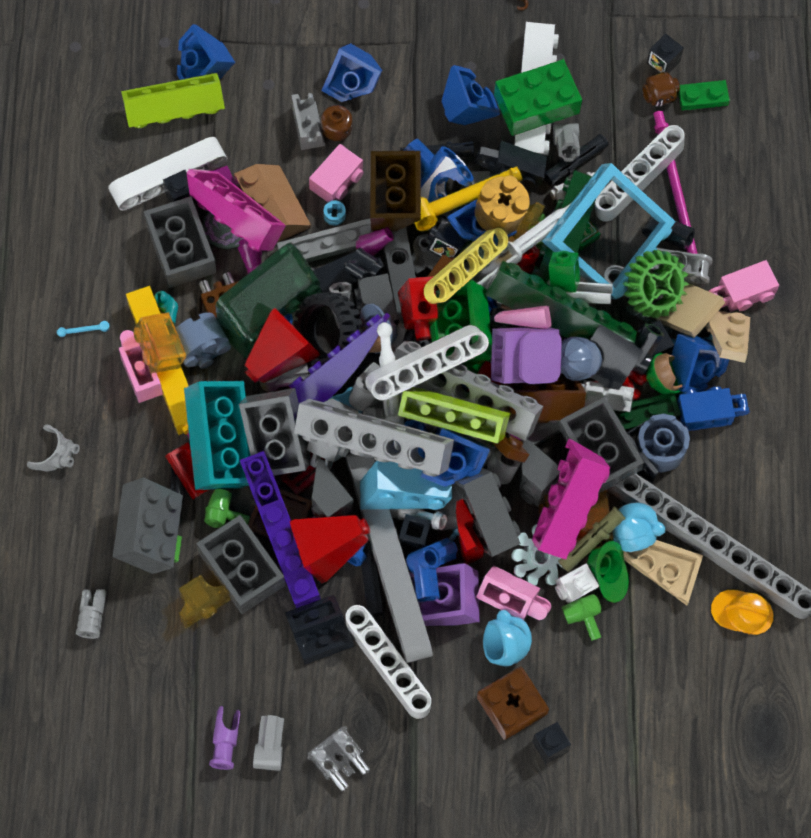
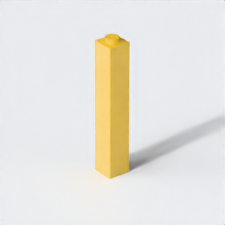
M150 286L127 293V302L161 383L162 393L178 435L183 433L187 435L189 430L184 388L188 387V383Z

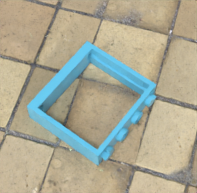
M612 163L602 164L542 242L553 252L568 251L575 253L563 243L564 239L610 180L615 182L659 222L613 282L611 299H617L622 297L623 293L628 289L622 283L628 282L629 277L624 273L631 272L629 264L636 263L635 257L643 256V252L657 250V245L661 240H665L672 232L671 227L676 221ZM579 257L580 276L588 283L610 284Z

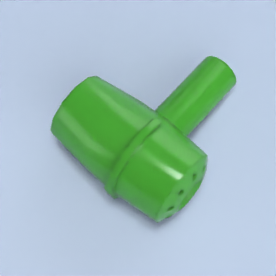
M215 489L205 509L204 521L211 527L221 528L226 520L231 521L239 515L248 524L250 516L229 510L231 493L224 489Z
M592 594L580 597L562 606L568 624L584 621L591 641L601 638L594 616L601 613V605L597 596Z

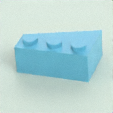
M376 461L360 480V510H438L444 508L452 499V484L446 487L422 478V470L416 468L403 469L398 466L399 463Z

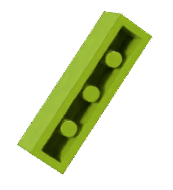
M217 73L121 91L129 127L142 128L149 123H167L175 118L182 117L188 119L196 114H214L221 109H225L221 84Z
M413 386L403 391L398 416L499 443L505 437L510 413Z

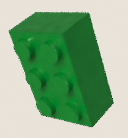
M564 59L495 82L494 97L512 136L580 114L582 98Z

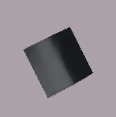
M600 324L590 341L595 343L600 350L602 361L598 372L591 378L609 389L619 390L644 350Z
M335 595L285 612L305 665L354 647L352 637L345 624Z

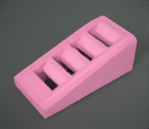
M547 305L502 311L494 316L495 322L539 329L551 327L550 311Z

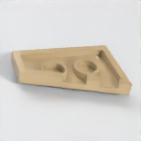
M718 311L705 325L707 332H711L713 336L712 342L720 358L745 363L748 354L750 317L738 312Z
M658 540L643 550L634 552L623 551L624 561L685 605H688L703 555Z

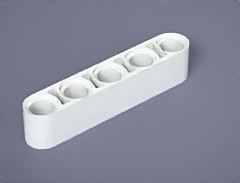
M676 125L665 128L621 172L643 191L683 151L685 136L683 129ZM671 138H675V139H677V140H679V141H678V142H675V143H672V142H669L668 140L671 139ZM660 155L662 158L653 159L651 156ZM637 171L645 172V174L642 176H638L634 173ZM613 181L601 191L595 201L596 216L605 222L613 220L633 201L626 192H619L618 189L620 187ZM603 204H609L612 206L609 209L601 208Z
M209 137L116 179L109 185L108 189L119 209L127 210L165 193L163 179L182 170L187 172L188 169L213 171L224 165L228 158L216 137Z
M472 325L466 326L372 371L366 377V387L376 399H389L482 354L488 347V338L479 328ZM478 335L476 343L469 345L471 337ZM454 346L453 354L446 356L447 349ZM432 358L430 365L422 367L425 359ZM408 369V374L404 378H398L402 370ZM379 381H385L383 388L375 390V385Z
M360 605L350 607L346 612V626L349 633L407 712L416 719L426 717L431 709L430 694L368 610ZM359 615L364 618V622L355 625L350 619L353 616ZM370 636H375L380 642L375 646H371L365 640ZM385 657H391L395 660V664L386 667L381 663V660ZM400 678H407L411 684L406 688H402L397 685L396 681ZM416 699H422L426 702V706L423 709H416L412 702Z

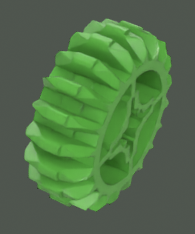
M660 250L643 252V256L635 257L636 263L629 264L631 272L624 273L629 277L628 282L622 283L628 287V290L623 294L630 297L627 303L634 306L633 310L641 313L643 316H651L652 318L669 316V311H677L676 304H683L680 298L687 295L683 291L684 286L689 285V283L684 281L688 274L682 271L685 265L678 262L679 258L667 251L661 252ZM660 264L658 269H655L652 273L648 272L652 267ZM660 295H663V297L658 302L652 304L654 299H657Z

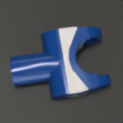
M415 139L403 150L421 151V197L426 198L429 203L447 196L446 183L449 178L454 181L456 180L464 186H469L474 180L472 173L465 163L447 147H441L434 155L419 139Z

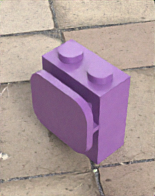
M532 327L493 329L491 380L504 384H539L557 381L561 371L562 341L559 329Z

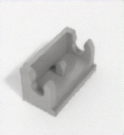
M308 93V98L305 100H300L298 94L291 95L292 110L301 150L325 146L313 94Z

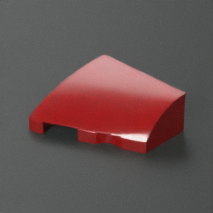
M463 499L456 502V518L463 563L468 565L483 557L484 548L472 528L473 517Z

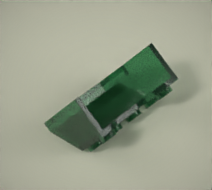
M292 242L287 243L218 299L215 305L217 320L231 345L244 358H247L270 312L276 308L283 316L288 313L293 314L299 308L300 303L304 302L305 298L320 293V281L299 249Z

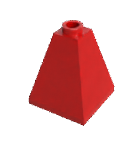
M274 308L270 312L245 363V366L248 368L245 373L255 383L258 380L265 383L318 358L321 354Z
M356 515L294 519L289 521L304 568L321 583L327 582L369 541L367 534L371 533L365 519L360 520Z

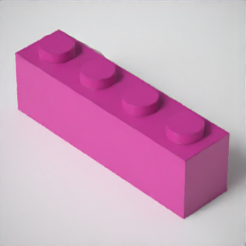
M188 169L187 179L190 196L198 201L197 205L200 208L214 214V219L229 226L231 233L235 236L244 238L251 249L261 252V250H273L286 227L284 223L219 172Z
M569 438L565 448L570 449L566 461L560 460L557 469L560 471L558 483L551 485L548 493L549 508H543L532 538L539 551L565 560L569 552H572L576 546L580 529L585 527L590 508L596 504L598 492L602 483L607 481L610 469L601 456Z

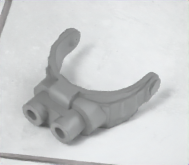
M44 425V430L57 434V448L45 461L38 463L27 462V467L42 471L72 467L74 464L73 456L78 454L80 450L79 445L74 444L72 440L66 439L60 431L51 425Z

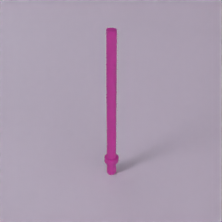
M663 111L654 113L656 122L654 129L658 135L669 126L665 122ZM674 159L666 167L680 223L691 227ZM694 238L691 246L686 248L687 253L698 254Z

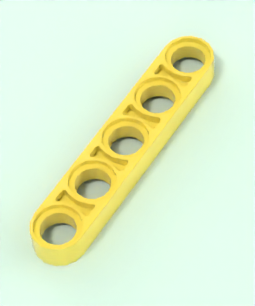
M502 228L490 229L483 233L426 283L424 287L426 300L431 304L447 301L507 247V233ZM494 234L498 237V246L493 242ZM479 247H482L484 251L483 259L479 256ZM465 259L469 262L470 268L468 272L464 268ZM450 272H452L455 277V282L453 285L449 280ZM435 285L438 286L440 290L439 298H437L434 294Z

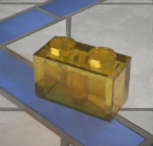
M169 312L140 318L134 328V338L141 347L144 363L148 365L151 374L178 369L186 358V353Z

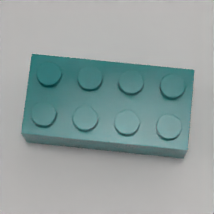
M199 381L184 388L195 490L237 489L248 486L247 478L240 463L241 459L251 456L239 407L240 402L246 397L244 381Z

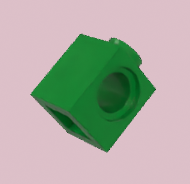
M568 251L553 252L549 263L551 286L560 287L565 292H576L580 281L578 253Z

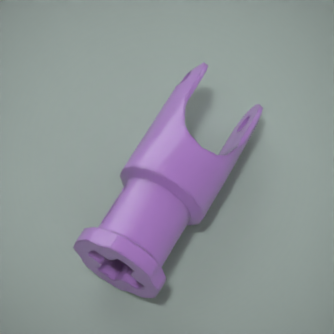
M220 706L217 711L212 741L215 745L213 759L210 760L209 765L216 769L230 770L234 766V763L231 761L233 747H236L240 711L236 710L232 728L229 730L223 724V706Z

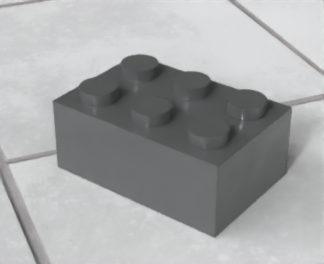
M192 197L144 211L146 225L169 288L216 273L215 259Z
M292 388L246 396L240 402L239 407L250 455L252 456L264 451L273 476L305 471L311 463L310 452L307 451V441L302 438V435L294 433L299 408L296 389Z
M606 397L560 420L559 430L566 442L568 438L574 440L601 456L609 465V477L605 483H602L598 494L642 471L644 462Z
M482 468L477 475L455 481L453 487L458 499H463L473 517L472 528L485 553L493 557L521 544L518 538L521 535L519 527L515 521H511L508 513L511 511L507 499L501 496L499 491L501 483L496 473L492 474L491 471Z
M144 477L123 484L113 558L151 574L173 568L183 495Z
M241 515L196 543L199 555L241 615L285 586L283 574Z

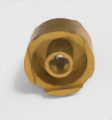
M514 176L495 177L487 181L482 187L476 202L475 217L477 222L486 231L502 228L507 235L513 233L523 222L529 208L528 192Z

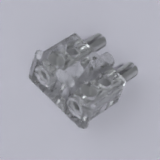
M342 726L309 751L307 759L313 761L328 781L331 778L341 791H345V788L347 789L349 785L340 775L339 771L342 770L347 777H350L355 773L350 766L351 762L355 764L362 775H365L370 770L360 757L362 750L349 735L346 726ZM351 747L353 752L347 753L345 748ZM340 755L342 756L343 760L337 761L335 759V756ZM326 763L331 764V765H332V769H330V770L326 769V768L324 767V764H326Z

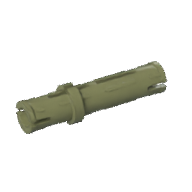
M613 507L599 523L595 522L592 525L593 528L576 543L574 550L569 552L566 560L562 558L558 560L559 564L567 572H571L603 539L607 540L610 537L609 534L626 518L616 507Z

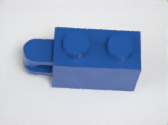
M712 387L703 392L689 390L679 395L677 400L681 412L679 420L684 427H687L688 431L732 425L735 417L750 413L746 395H731L729 388ZM733 404H737L738 408H733Z

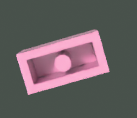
M339 144L310 176L309 189L327 202L342 200L348 192V187L353 182L357 183L364 173L363 160Z

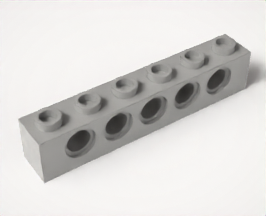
M404 341L396 348L394 353L395 360L420 349L421 346L416 342ZM432 358L425 359L422 366L427 367L430 365ZM462 364L441 373L446 377V381H443L438 374L414 386L510 413L506 432L524 441L533 433L543 406L538 404L535 399L528 396L523 397L515 393L508 386L492 382L485 375L468 371ZM408 369L402 370L398 378H404L408 374ZM462 384L466 385L470 392H466L462 388ZM485 395L489 396L493 403H489L485 399ZM508 406L514 408L516 414H512L508 410Z
M312 399L299 403L294 430L295 434L302 435V438L306 441L316 442L319 440L326 442V446L331 448L350 449L352 454L361 456L365 454L374 456L376 461H392L399 463L398 466L403 469L423 470V474L433 477L448 470L454 439ZM322 420L328 424V431L323 428ZM346 427L351 429L352 437L347 435ZM370 433L376 437V444L371 442ZM394 440L400 444L401 451L395 449ZM418 447L424 450L425 458L419 455Z

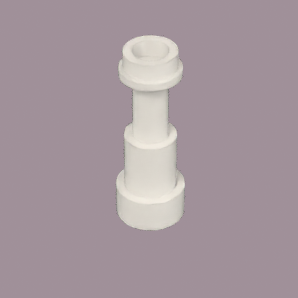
M389 509L392 518L404 520L406 514L430 520L432 528L436 530L444 529L447 523V516L439 511L432 514L423 511V509Z

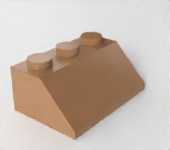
M255 164L234 173L237 187L286 225L277 242L311 228L308 218L279 165Z

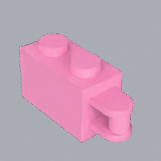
M767 260L721 277L718 287L709 290V292L718 296L721 294L725 301L722 307L728 306L730 312L735 310L744 311L756 302L761 301L765 303L775 297L779 284Z
M123 331L120 335L122 347L119 348V352L138 402L141 403L163 395L161 383L143 339L137 341L132 331Z
M494 565L485 575L476 598L500 610H506L510 615L523 620L527 615L542 620L551 610V603L547 599L538 596L539 587Z

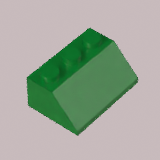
M471 279L447 301L437 303L438 319L430 326L432 342L469 325L479 328L487 336L489 342L487 349L482 354L461 363L464 366H473L492 359L488 298L485 295L487 289ZM440 290L435 291L437 298L440 296ZM478 335L471 337L469 345L476 343ZM455 347L448 348L445 355L450 356L453 354Z

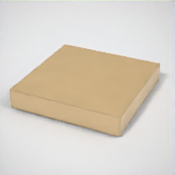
M689 284L684 286L683 291L687 295L681 296L680 299L683 304H676L677 311H669V316H660L656 320H660L663 325L695 338L725 304V301L721 296Z

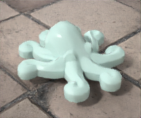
M537 524L534 525L533 528H532V534H533V535H534L535 529H536V527H537ZM521 532V535L518 536L521 543L519 545L525 547L524 549L513 550L511 557L516 562L523 560L524 564H518L514 567L515 576L519 578L524 577L526 571L536 568L535 571L526 576V581L537 585L538 578L543 576L548 570L549 574L545 578L546 584H556L555 580L558 579L556 564L563 568L558 562L561 558L539 551L532 539H528V535Z

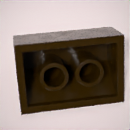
M371 151V232L388 227L391 231H398L420 221L421 151Z

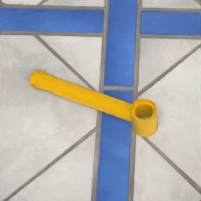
M518 167L510 168L498 175L430 203L426 198L421 197V220L414 223L419 231L429 230L437 223L436 216L478 199L484 184L495 177L510 175L516 177L518 182L522 181Z

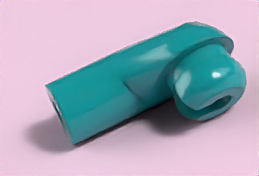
M158 291L154 298L157 306L165 313L164 324L167 327H174L178 304L165 291Z

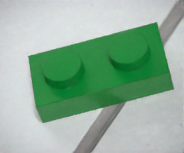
M726 80L680 85V91L678 92L681 111L729 106L730 103Z

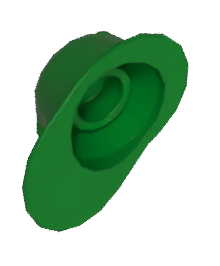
M615 541L607 542L602 547H595L589 553L587 565L598 582L603 597L613 603L619 602L625 597L629 585L622 547Z

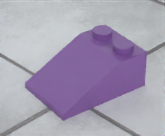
M465 563L436 568L440 598L434 601H418L425 626L462 625L479 622V599L476 598L479 591L478 571ZM409 572V575H410V578H411V582H412V585H413V588H414V591H415V595H416V587H415L414 574H412L411 572Z

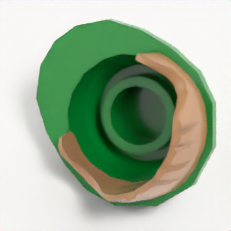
M662 353L654 355L646 370V380L649 382L650 387L658 393L677 394L682 392L680 391L682 385L678 386L672 365L673 355Z

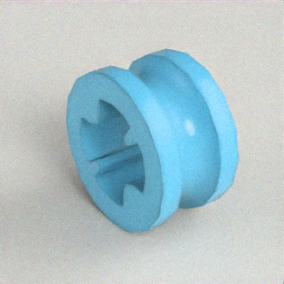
M336 200L328 202L324 206L325 221L333 226L344 222L346 209L343 203ZM332 209L338 210L337 217H332Z

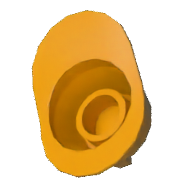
M726 590L720 592L711 604V613L714 620L720 626L729 630L758 635L766 632L773 622L771 605L756 593Z

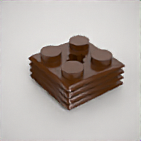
M521 666L479 690L477 693V699L504 740L546 716L549 711V707ZM509 698L518 700L517 708L513 705H507Z

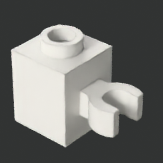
M587 563L555 580L557 584L555 590L561 600H566L567 603L573 602L599 587Z

